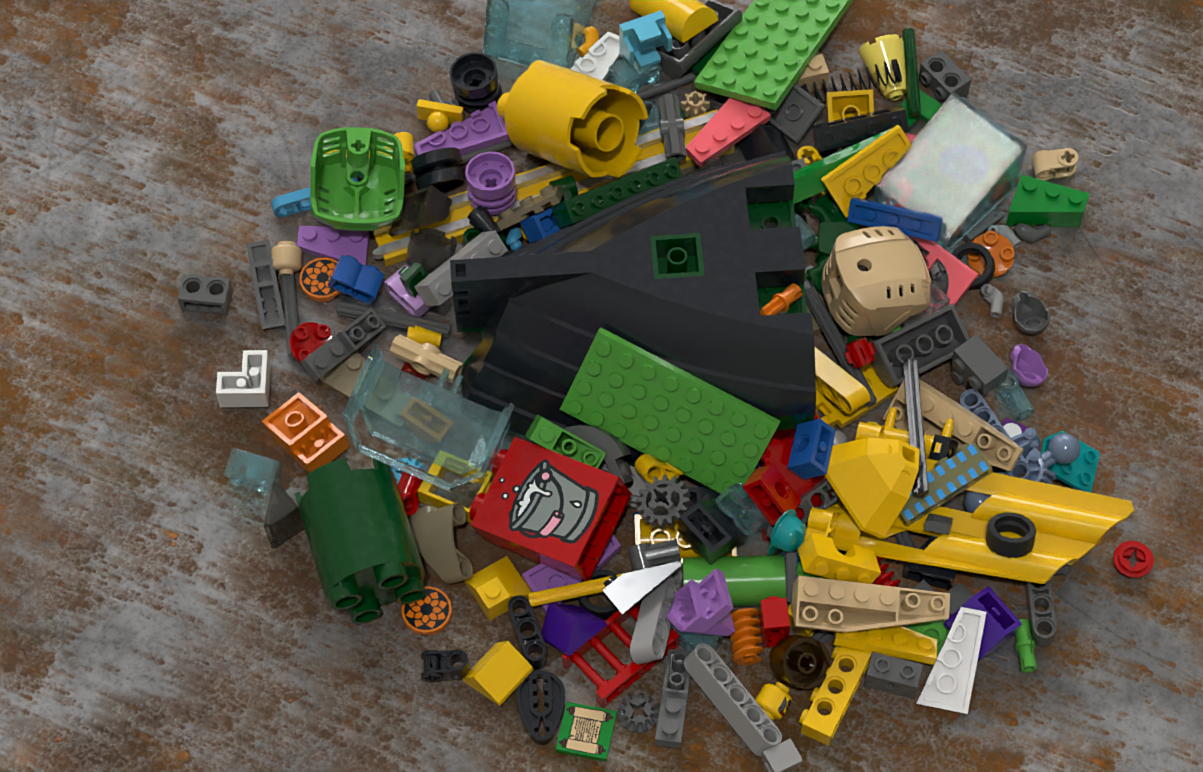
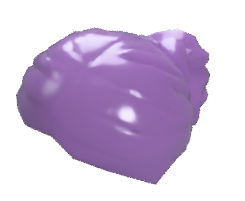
M1016 345L1010 354V359L1013 362L1012 374L1014 379L1025 387L1041 385L1047 379L1048 368L1045 367L1040 354L1027 345Z

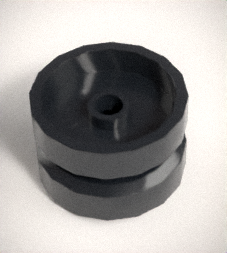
M448 147L431 150L411 160L413 174L420 176L416 180L418 194L425 196L442 194L458 189L466 184L465 169L458 167L462 164L460 149Z

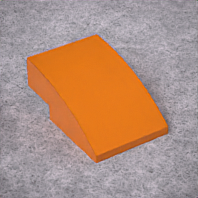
M299 392L261 421L276 441L308 473L330 463L350 447L345 434L330 422L325 413Z

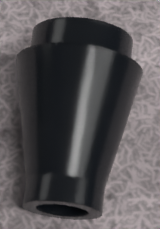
M480 205L468 215L469 224L478 231H496L500 235L501 230L496 225L487 208H483Z

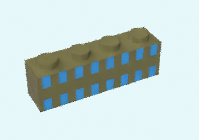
M968 443L964 444L956 450V455L950 459L947 457L942 458L934 465L936 468L927 473L929 493L925 497L915 496L912 488L908 501L899 513L907 526L992 473L991 465L976 443L971 445Z

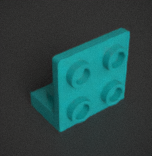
M1060 431L1044 438L1041 454L1049 450L1050 440L1055 435L1066 432ZM1078 440L1080 444L1078 458L1067 465L1056 462L1048 467V470L1055 473L1056 479L1061 480L1074 489L1092 492L1100 453Z

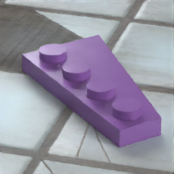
M496 101L488 104L489 107L481 112L477 110L471 113L470 118L462 122L458 120L451 124L448 130L444 132L438 131L414 144L417 155L448 147L460 149L462 155L510 140L504 121L497 113Z
M613 534L595 570H600L621 550V545ZM539 564L522 574V579L531 592L580 583L582 581L543 564ZM562 600V601H558V602H553V603H561V604H563L566 600ZM548 604L540 605L546 613Z

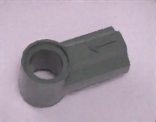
M677 539L654 544L643 543L628 547L632 571L681 561Z

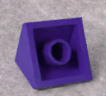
M549 603L541 634L544 642L569 657L607 626L604 620L579 605Z

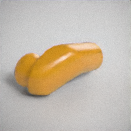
M593 26L586 27L583 30L585 43L576 49L582 58L589 52V48L599 40V32Z

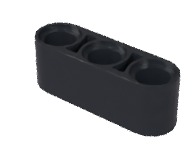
M514 596L508 602V613L522 656L529 662L534 671L541 670L547 663V650L532 606L525 596ZM517 608H523L525 609V612L518 614L515 613L514 610ZM525 630L533 631V634L529 636H525L521 633ZM533 652H538L542 654L538 658H532L529 656Z

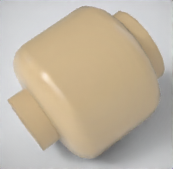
M280 241L272 248L271 259H273V266L275 271L279 273V276L294 275V273L301 270L302 249L296 246V243L293 241Z

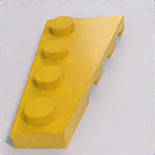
M896 125L821 178L822 183L845 218L848 217L851 198L864 199L866 193L882 180L884 173L889 168H892L912 146L899 125Z
M903 626L848 633L834 632V645L871 653L876 652L935 665L937 659V639Z

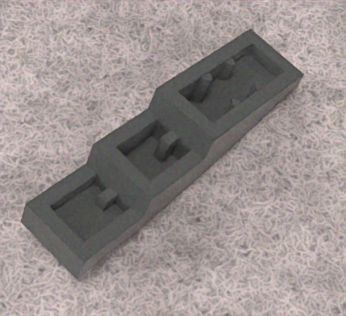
M267 239L247 243L246 247L262 330L285 326L276 271L273 266V259H271L270 241Z

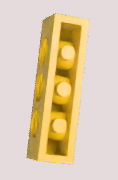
M836 645L831 656L834 661L831 667L828 666L827 676L820 688L815 687L810 701L813 703L809 710L804 709L800 717L799 723L802 724L801 734L827 746L830 745L869 666L871 652ZM842 666H847L852 671L843 672L839 668ZM832 687H836L841 692L838 694H833L829 691V689ZM827 709L830 714L824 716L818 710Z

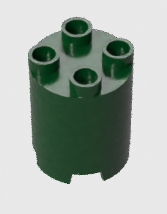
M377 456L373 458L374 469L351 470L345 458L327 463L307 474L309 490L302 498L300 492L295 493L326 603L332 609L349 612L351 621L354 624H364L377 619L381 615L379 606L395 601L399 604H410L421 600L426 595L423 583L425 571L392 466L387 460Z

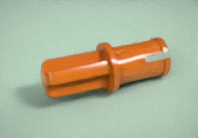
M792 283L780 294L776 293L772 297V301L761 309L760 316L777 315L781 311H787L789 305L802 296L801 288L797 284Z

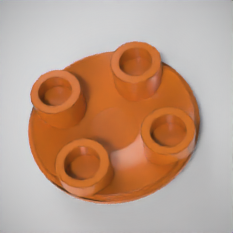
M987 231L972 241L988 249L995 260L993 278L1005 274L1011 268L1015 252L1011 242L1006 237L994 231ZM967 253L969 266L981 276L986 267L984 258L977 253Z

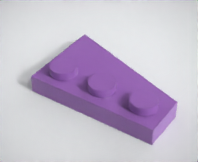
M299 226L297 246L304 253L320 258L327 257L336 261L341 255H350L355 257L362 265L367 266L370 230L353 231L334 229V227Z

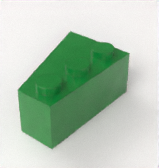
M1021 174L1009 210L1006 226L1013 227L1014 224L1023 223L1032 227L1044 224L1050 225V227H1080L1090 193Z

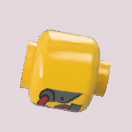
M776 682L775 685L765 684L755 698V701L772 721L782 720L792 705V698L788 694L789 688L779 682Z

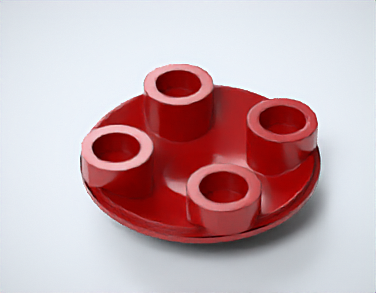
M305 322L298 325L291 333L289 340L290 350L294 358L300 363L333 338L330 328L325 324Z

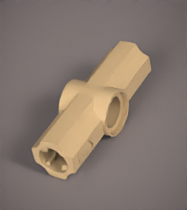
M402 335L394 338L389 350L391 355L410 363L421 374L429 375L432 373L451 383L458 381L463 369V363L443 355L436 346L430 343H423L422 345Z

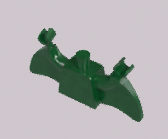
M829 192L821 196L815 204L811 203V198L809 197L794 205V208L799 212H803L806 209L810 210V213L820 221L817 235L804 234L802 245L803 248L815 249V262L818 263L816 267L806 271L804 282L809 280L811 286L815 287L817 292L823 297L822 271L837 237L846 232L858 230V224L847 222L848 217L845 218Z

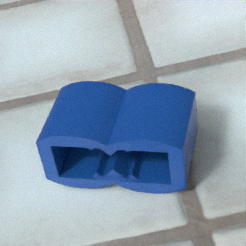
M341 255L336 262L328 286L340 293L350 295L362 303L371 305L376 299L384 274L375 266L362 265L353 256Z

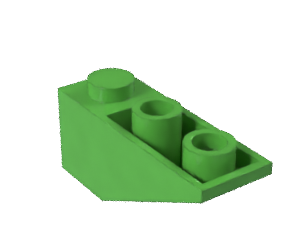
M538 414L525 435L548 450L595 468H599L606 455V452Z

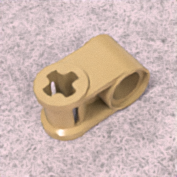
M1074 149L1042 150L1034 153L1031 157L1036 179L1047 181L1050 179L1072 177L1076 172L1078 154Z

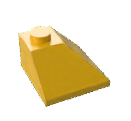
M508 556L473 574L470 579L464 580V583L489 621L508 611V602L512 597L522 595L528 598V594L532 593Z

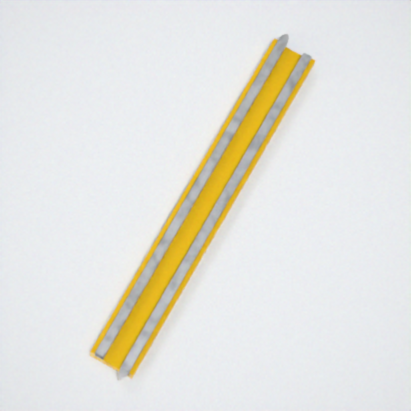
M717 109L684 120L685 150L687 145L718 112ZM660 128L638 135L635 145L643 149V152L634 166L620 177L606 175L592 178L555 163L515 175L517 197L512 209L519 207V202L529 196L533 198L541 194L540 190L547 187L549 182L572 175L579 195L665 161L664 140H661ZM735 145L715 158L734 153ZM687 154L686 160L678 163L681 170L697 165ZM468 191L403 211L400 221L378 230H371L378 246L373 251V258H383L387 267L455 243L463 242L464 232L469 228H474L469 224L470 221L467 218L474 209L470 205ZM491 215L494 221L497 222L500 215Z

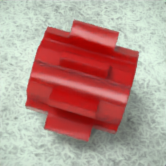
M866 337L857 339L845 346L847 349L844 353L849 364L853 363L854 368L864 366L875 360L873 354L876 351L872 341L868 342Z

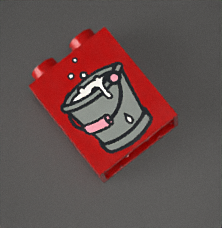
M514 437L509 449H501L493 461L492 475L494 479L487 493L481 492L473 500L469 512L470 519L472 520L470 525L488 543L584 582L589 581L632 493L616 475Z

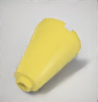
M896 34L884 35L875 38L876 43L869 45V42H866L860 47L859 54L864 64L868 66L876 84L875 64H877L881 77L886 84L885 61L895 82L891 60L897 59L902 82L894 84L888 75L889 82L887 87L880 80L879 89L886 99L891 101L902 99L907 92L904 42L902 37L899 39V35Z

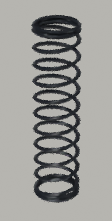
M897 59L891 60L895 82L885 61L886 84L881 77L877 64H875L877 86L872 79L868 66H866L869 89H871V82L878 89L880 80L887 87L889 82L888 75L894 84L902 82ZM857 69L860 90H862V84L866 90H869L862 79L860 70ZM849 71L851 91H853V87L855 90H858ZM840 74L842 91H844V89L845 91H848L844 83L842 74ZM831 76L833 92H838L834 79ZM822 79L825 101L822 100L818 92L816 82L814 81L813 84L815 88L816 99L818 100L819 97L820 101L823 104H825L826 93L828 92L824 79ZM807 84L801 85V88L809 93Z

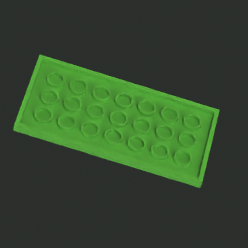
M753 0L742 15V21L731 30L694 80L695 88L776 110L853 0Z
M601 327L560 410L591 426L610 432L621 442L638 451L650 454L665 463H669L684 472V475L736 502L744 490L742 486L753 473L780 423V420Z

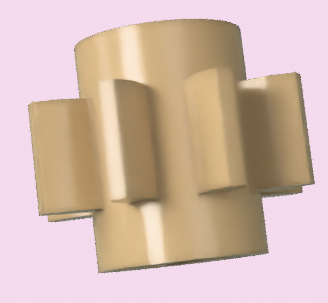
M694 91L689 95L685 94V101L681 102V108L685 110L686 117L692 118L706 113V110L710 109V102L706 101V94Z

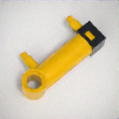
M890 408L884 426L876 422H867L868 424L885 427L883 439L900 440L910 445L909 431L894 428L897 408ZM948 418L946 420L942 435L935 434L932 436L924 434L927 459L939 461L942 458L947 457L950 459L956 455L959 443L951 438L954 428L953 419Z

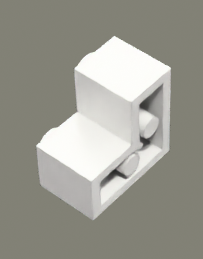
M268 350L243 351L242 372H217L216 395L220 407L269 406L271 363Z

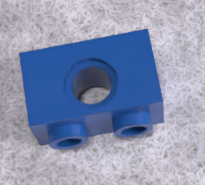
M821 419L797 424L787 468L802 479L827 474L836 430Z

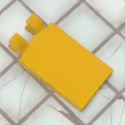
M870 362L859 368L877 398L875 405L870 407L863 405L853 413L847 414L816 389V411L820 410L825 415L821 420L833 428L837 424L843 429L894 396L898 391V387L886 385L878 377Z

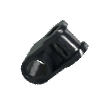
M427 650L421 653V659L423 660L422 681L429 683L452 680L460 681L471 670L467 654L462 650ZM456 662L464 663L459 668L452 667Z

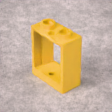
M439 451L418 489L419 502L438 508L454 504L450 500L435 495L447 471L481 484L482 486L478 494L481 492L486 494L494 479L492 472ZM464 507L466 522L471 523L472 520L469 516L470 508Z

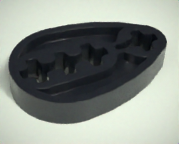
M534 671L516 689L517 708L523 727L534 743L546 745L552 741L562 722L565 710V689L562 681L555 674L548 671ZM538 679H543V683H545L543 684V694L546 695L543 697L544 707H546L544 712H539L537 708L539 706L537 697ZM541 721L544 722L545 731H547L544 737H540L538 733Z

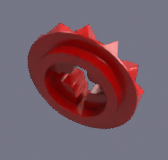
M1138 541L1121 543L1113 555L1114 566L1119 570V574H1124L1129 579L1133 577L1141 579L1144 575L1149 574L1154 564L1151 550ZM1133 553H1135L1137 562L1135 566L1131 567L1130 561L1126 559H1130Z

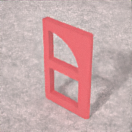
M911 236L929 252L926 257L929 261L928 271L940 260L948 274L949 284L944 302L939 308L930 301L928 309L934 313L952 303L955 307L972 283L978 278L979 274L935 241Z

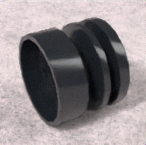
M471 52L460 56L451 65L449 74L455 99L459 102V106L463 107L464 111L473 113L479 110L481 112L488 108V104L496 101V104L498 103L499 98L502 96V90L496 63L490 56L484 53Z

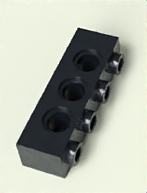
M902 105L812 125L815 146L818 152L857 144L892 129L896 125H899L904 133L910 132L906 110Z

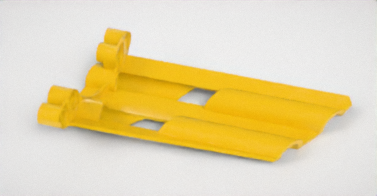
M859 422L855 440L867 437L883 439L885 427ZM926 458L927 473L936 468L934 465L938 461ZM992 472L966 489L972 492L992 495L980 504L973 513L940 506L930 512L953 519L949 535L924 530L928 514L909 526L906 525L899 514L885 537L881 539L860 530L839 499L837 503L830 505L826 509L811 508L804 541L810 533H815L832 538L837 550L848 551L852 545H857L874 550L877 557L1045 584L1063 566L1074 564L1101 542L1102 537L1118 523H1123L1135 510L1132 502L1129 500ZM1006 512L1017 513L1030 519L1036 528L1032 551L1026 556L1018 558L1004 557L991 551L986 544L985 538L989 520L993 516ZM906 530L938 537L925 550L882 541L889 536ZM1013 532L999 533L1008 538H1022L1021 535Z

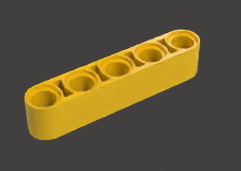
M815 347L816 389L847 414H851L867 404L871 399L868 390Z

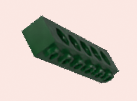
M673 157L550 207L558 228H562L584 220L638 194L683 178L676 157Z

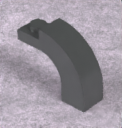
M589 424L563 428L606 452L604 460L610 474L618 476L624 484L632 481L630 476L632 475L631 468L623 460L624 457L631 455L625 443L621 442L610 432Z

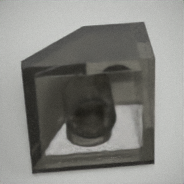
M433 185L404 195L401 220L392 224L389 235L393 237L446 220L450 214L449 209L453 200Z

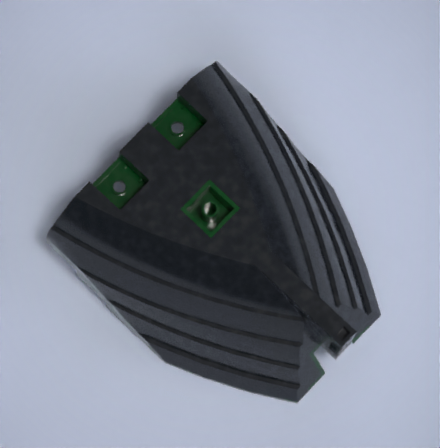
M786 151L737 164L716 166L674 180L571 224L503 257L450 260L457 332H482V342L463 363L461 372L463 414L536 445L539 444L530 440L525 435L537 414L561 428L587 424L560 410L601 327L780 420L776 430L796 429L797 424L814 420L816 410L814 331L811 313H807L804 290L805 261L800 226H796L793 204L795 186L793 167L789 156L786 155ZM767 222H774L777 227L766 228L764 225ZM792 283L797 284L801 288L802 296L789 305L787 313L760 316L761 309L772 301V297L776 293L780 294ZM627 445L631 455L624 457L623 460L629 466L635 467L636 460L641 455H644V453Z

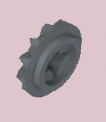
M641 692L640 694L631 693L628 697L622 699L618 708V718L622 726L627 730L635 733L646 732L653 728L658 721L659 708L652 696L649 697ZM644 706V715L642 716L639 714L633 718L634 710L632 709V707L639 709L640 707Z

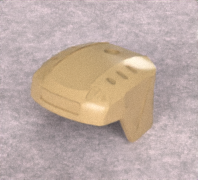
M888 226L868 227L846 232L837 237L832 252L823 268L821 284L830 313L844 331L854 336L888 335L910 316L921 313L928 308L931 299L929 271L918 246L902 231ZM857 265L867 267L868 271L859 270ZM899 287L902 289V297L899 295ZM887 289L890 293V299L887 298Z

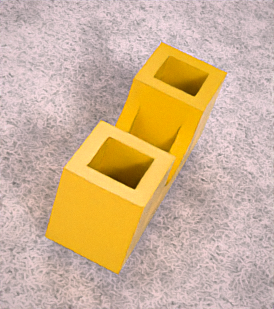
M810 533L798 548L802 567L806 573L832 580L872 584L881 574L875 552L868 548L852 545L847 553L843 555L835 548L832 538L815 533Z

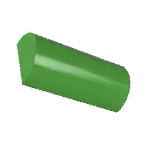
M784 555L722 556L712 565L703 557H682L683 586L691 579L697 583L701 582L717 568L724 573L733 607L760 606L761 600L771 596L786 598Z

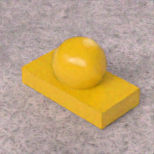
M418 100V119L427 120V126L432 132H444L449 124L451 125L458 120L460 122L464 121V111L461 106Z

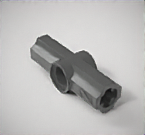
M664 94L658 98L660 111L661 140H664L665 158L667 160L676 157L677 162L681 163V161L686 160L684 120L680 115L678 96Z

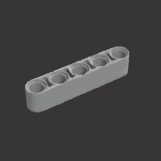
M681 568L642 599L630 645L632 660L638 665L662 659L664 656L671 628V622L666 616L671 603L675 600L674 594L681 588L683 578Z
M698 644L684 660L686 671L755 755L762 757L763 751L781 742L782 735L780 730L715 650L708 644Z

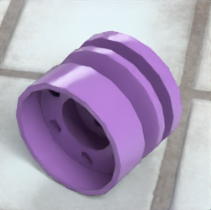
M499 152L480 153L469 161L466 166L465 176L470 205L474 209L481 205L483 208H487L491 215L499 214L503 210L512 207L517 197L513 162L506 155Z

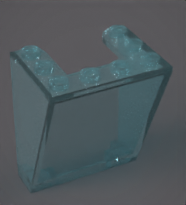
M487 0L482 53L493 58L530 66L536 60H542L571 69L577 55V48L580 47L584 37L583 31L588 27L598 0Z
M953 92L914 138L910 149L885 173L882 180L876 185L874 200L882 204L889 201L891 206L898 203L905 209L943 217L940 234L941 241L938 244L949 251L1018 186L1027 145L1020 138L1009 133L1001 124H997L990 119L983 111L972 106L967 99Z

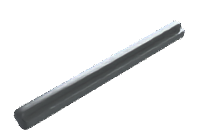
M813 286L804 289L806 302L843 369L868 390L871 399L864 406L870 407L875 405L877 398L859 367L854 368L853 363H848L844 354L847 351L845 347L847 344L817 290Z

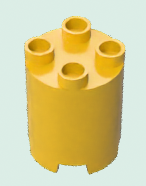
M536 60L516 80L510 92L504 93L498 100L497 113L502 119H505L507 134L518 149L592 178L606 175L614 177L624 175L634 166L643 152V149L635 145L639 132V119L645 120L648 118L646 107L642 99L634 91L556 64Z

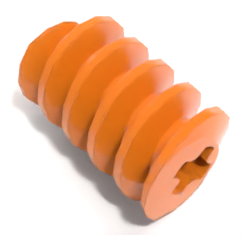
M754 608L738 609L731 613L735 632L730 636V642L732 643L731 651L734 653L732 659L738 665H753L763 660L762 657L757 656L764 653V648L758 646L763 643V639L757 637L762 631L757 627L760 625V620L754 618L759 615V610Z

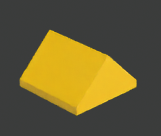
M873 89L826 93V122L874 112Z
M509 641L497 642L462 680L500 706L534 669Z

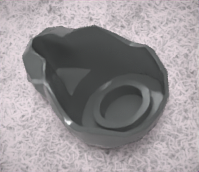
M1021 291L1015 295L1013 306L1014 321L1017 328L1027 334H1037L1045 330L1050 323L1051 314L1040 298L1029 291Z

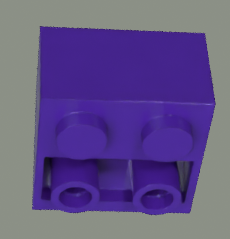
M989 586L972 596L961 606L987 612L978 661L1011 640L1022 625L1020 620ZM960 608L943 624L949 631Z

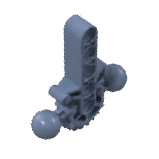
M969 389L962 393L960 403L963 407L984 421L989 420L988 424L1024 449L1012 471L991 465L992 472L1014 477L1026 473L1021 478L1053 485L1052 481L1056 480V475L1053 471L1048 470V467L1056 462L1067 465L1078 458L1080 444L1073 435L1068 433L1055 435L1050 440L1049 450L1041 454L1038 451L1041 440L1034 428H1027L1024 433L1010 438L977 390ZM968 491L964 498L965 510L973 513L980 504L992 495Z

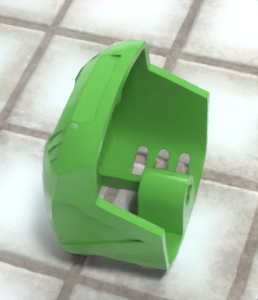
M344 127L320 134L316 138L313 156H311L310 208L312 217L325 225L334 227V229L353 231L378 230L400 221L403 211L405 159H403L400 140L393 134L373 128ZM333 136H339V137H334V138H331V139H328V140H325V141H324V139H327V138H330V137H333ZM377 137L385 138V139H387V140H389V141H391V142H388V141H386V140H383V139H380V138H377ZM333 143H339V144H334V145L325 147V146L330 145V144H333ZM377 144H381V145L387 146V147H389V148H391V149L385 148V147H383V146H379V145H377ZM333 150H339V151H334V152L325 154V153L330 152V151H333ZM355 176H359L363 180L360 182H354L352 178Z

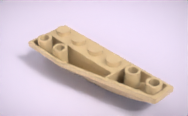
M919 379L924 434L932 436L935 434L942 435L946 420L948 418L953 419L954 428L951 438L959 443L958 448L967 443L969 445L976 443L990 465L1008 471L1013 470L1024 450L962 405ZM903 380L883 419L886 420L890 408L895 407L897 408V418L894 426L898 429L908 430L905 380Z
M798 576L793 582L791 609L794 626L799 628L848 633L949 619L950 593Z

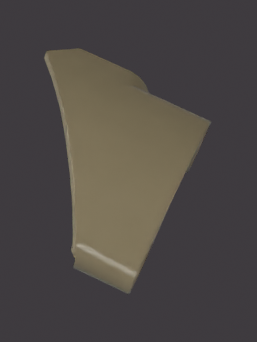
M460 503L450 504L441 508L425 506L418 508L414 515H407L418 552L444 582L454 584L472 577L473 567L471 562L455 548L453 527L462 525L466 521V511Z

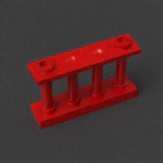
M642 599L623 615L619 611L615 612L605 621L607 626L569 657L563 653L562 666L567 669L574 663L597 687L596 702L602 708H605L668 655V649L675 650L679 646L680 635L672 629L669 632L662 659L639 665L633 661L627 665L623 664L601 641L613 632L630 649L632 637L623 629L621 624L631 616L637 621ZM594 648L616 671V676L610 681L604 680L582 657L590 649Z

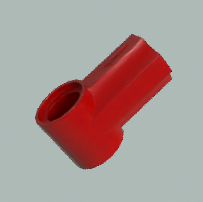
M405 464L398 483V489L406 514L411 516L419 508L418 489L426 472L420 468Z

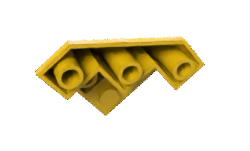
M870 437L833 445L825 477L860 530L881 539L885 537L910 497L919 470L920 449L900 440Z

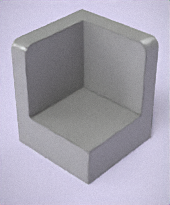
M790 738L763 751L762 762L768 772H784L802 763V757Z

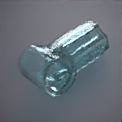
M1008 371L1007 379L994 388V394L999 400L1003 401L1015 421H1022L1034 413V408L1019 386L1018 376ZM1002 385H1008L1011 388H1005Z

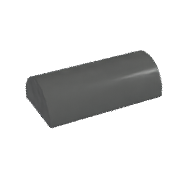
M705 0L703 4L716 12L718 21L684 43L672 36V51L667 52L664 45L656 48L661 57V62L657 63L656 66L669 77L680 78L742 21L741 10L717 0Z
M952 303L873 342L872 344L876 352L873 354L875 360L871 363L878 377L886 385L894 387L904 380L903 362L908 357L918 361V371L920 374L952 358L954 350L970 338Z

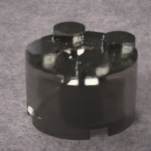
M419 228L418 233L412 230L405 261L410 266L415 262L419 263L425 272L432 273L455 254L457 239L452 235L451 239L445 237V232L436 229Z

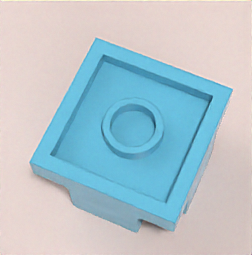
M662 10L619 25V53L623 59H627L629 65L634 64V58L641 69L660 63L661 57L656 48L663 45L667 52L672 51V36L665 25V16Z

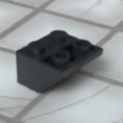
M716 498L698 502L679 517L677 530L710 565L749 536V533Z

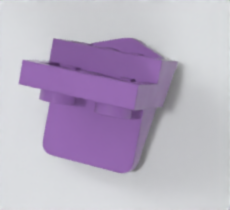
M719 569L713 570L699 583L691 579L674 594L675 600L671 603L666 618L677 630L685 633L730 636L735 632L730 613L734 608L724 573Z

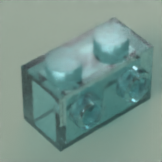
M232 447L223 476L230 479L229 483L232 485L243 487L244 483L253 486V491L267 494L268 490L275 492L283 463Z

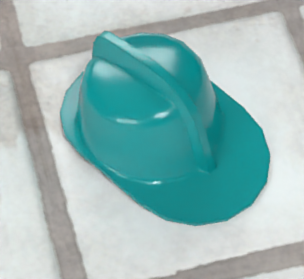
M787 510L778 519L771 534L768 555L774 554L778 549L793 552L798 550L804 542L807 528L797 517L795 510Z

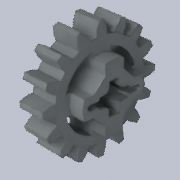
M664 475L662 480L659 481L655 476L654 483L645 482L646 490L639 489L642 497L636 498V502L639 505L637 511L642 515L643 521L645 523L649 522L652 528H655L657 524H659L661 530L665 529L666 524L674 528V521L677 520L679 522V517L688 511L686 507L692 506L689 498L691 494L686 489L687 487L684 482H679L677 477L674 476L669 480L667 475Z

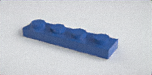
M853 197L850 200L847 222L869 227H895L908 236L937 242L940 240L943 217Z

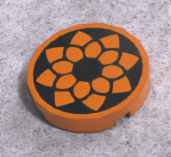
M317 258L308 262L302 268L299 275L300 287L308 298L318 302H327L333 300L338 294L339 296L342 294L328 286L337 262L336 260Z
M427 586L425 587L426 595L424 598L414 603L402 604L401 609L403 621L409 630L418 635L428 634L430 636L443 631L451 620L452 607L451 601L443 591Z

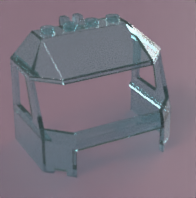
M374 344L342 413L357 452L449 492L483 480L491 468L514 418L515 405L510 403L509 407L504 408L503 412L479 405L456 394L463 376L458 374L453 382L451 391L446 390L442 387L448 379L450 370L444 368L437 385L429 383L382 359L383 353L380 351L379 346ZM359 409L371 436L460 475L477 469L476 473L450 483L363 445L354 424Z

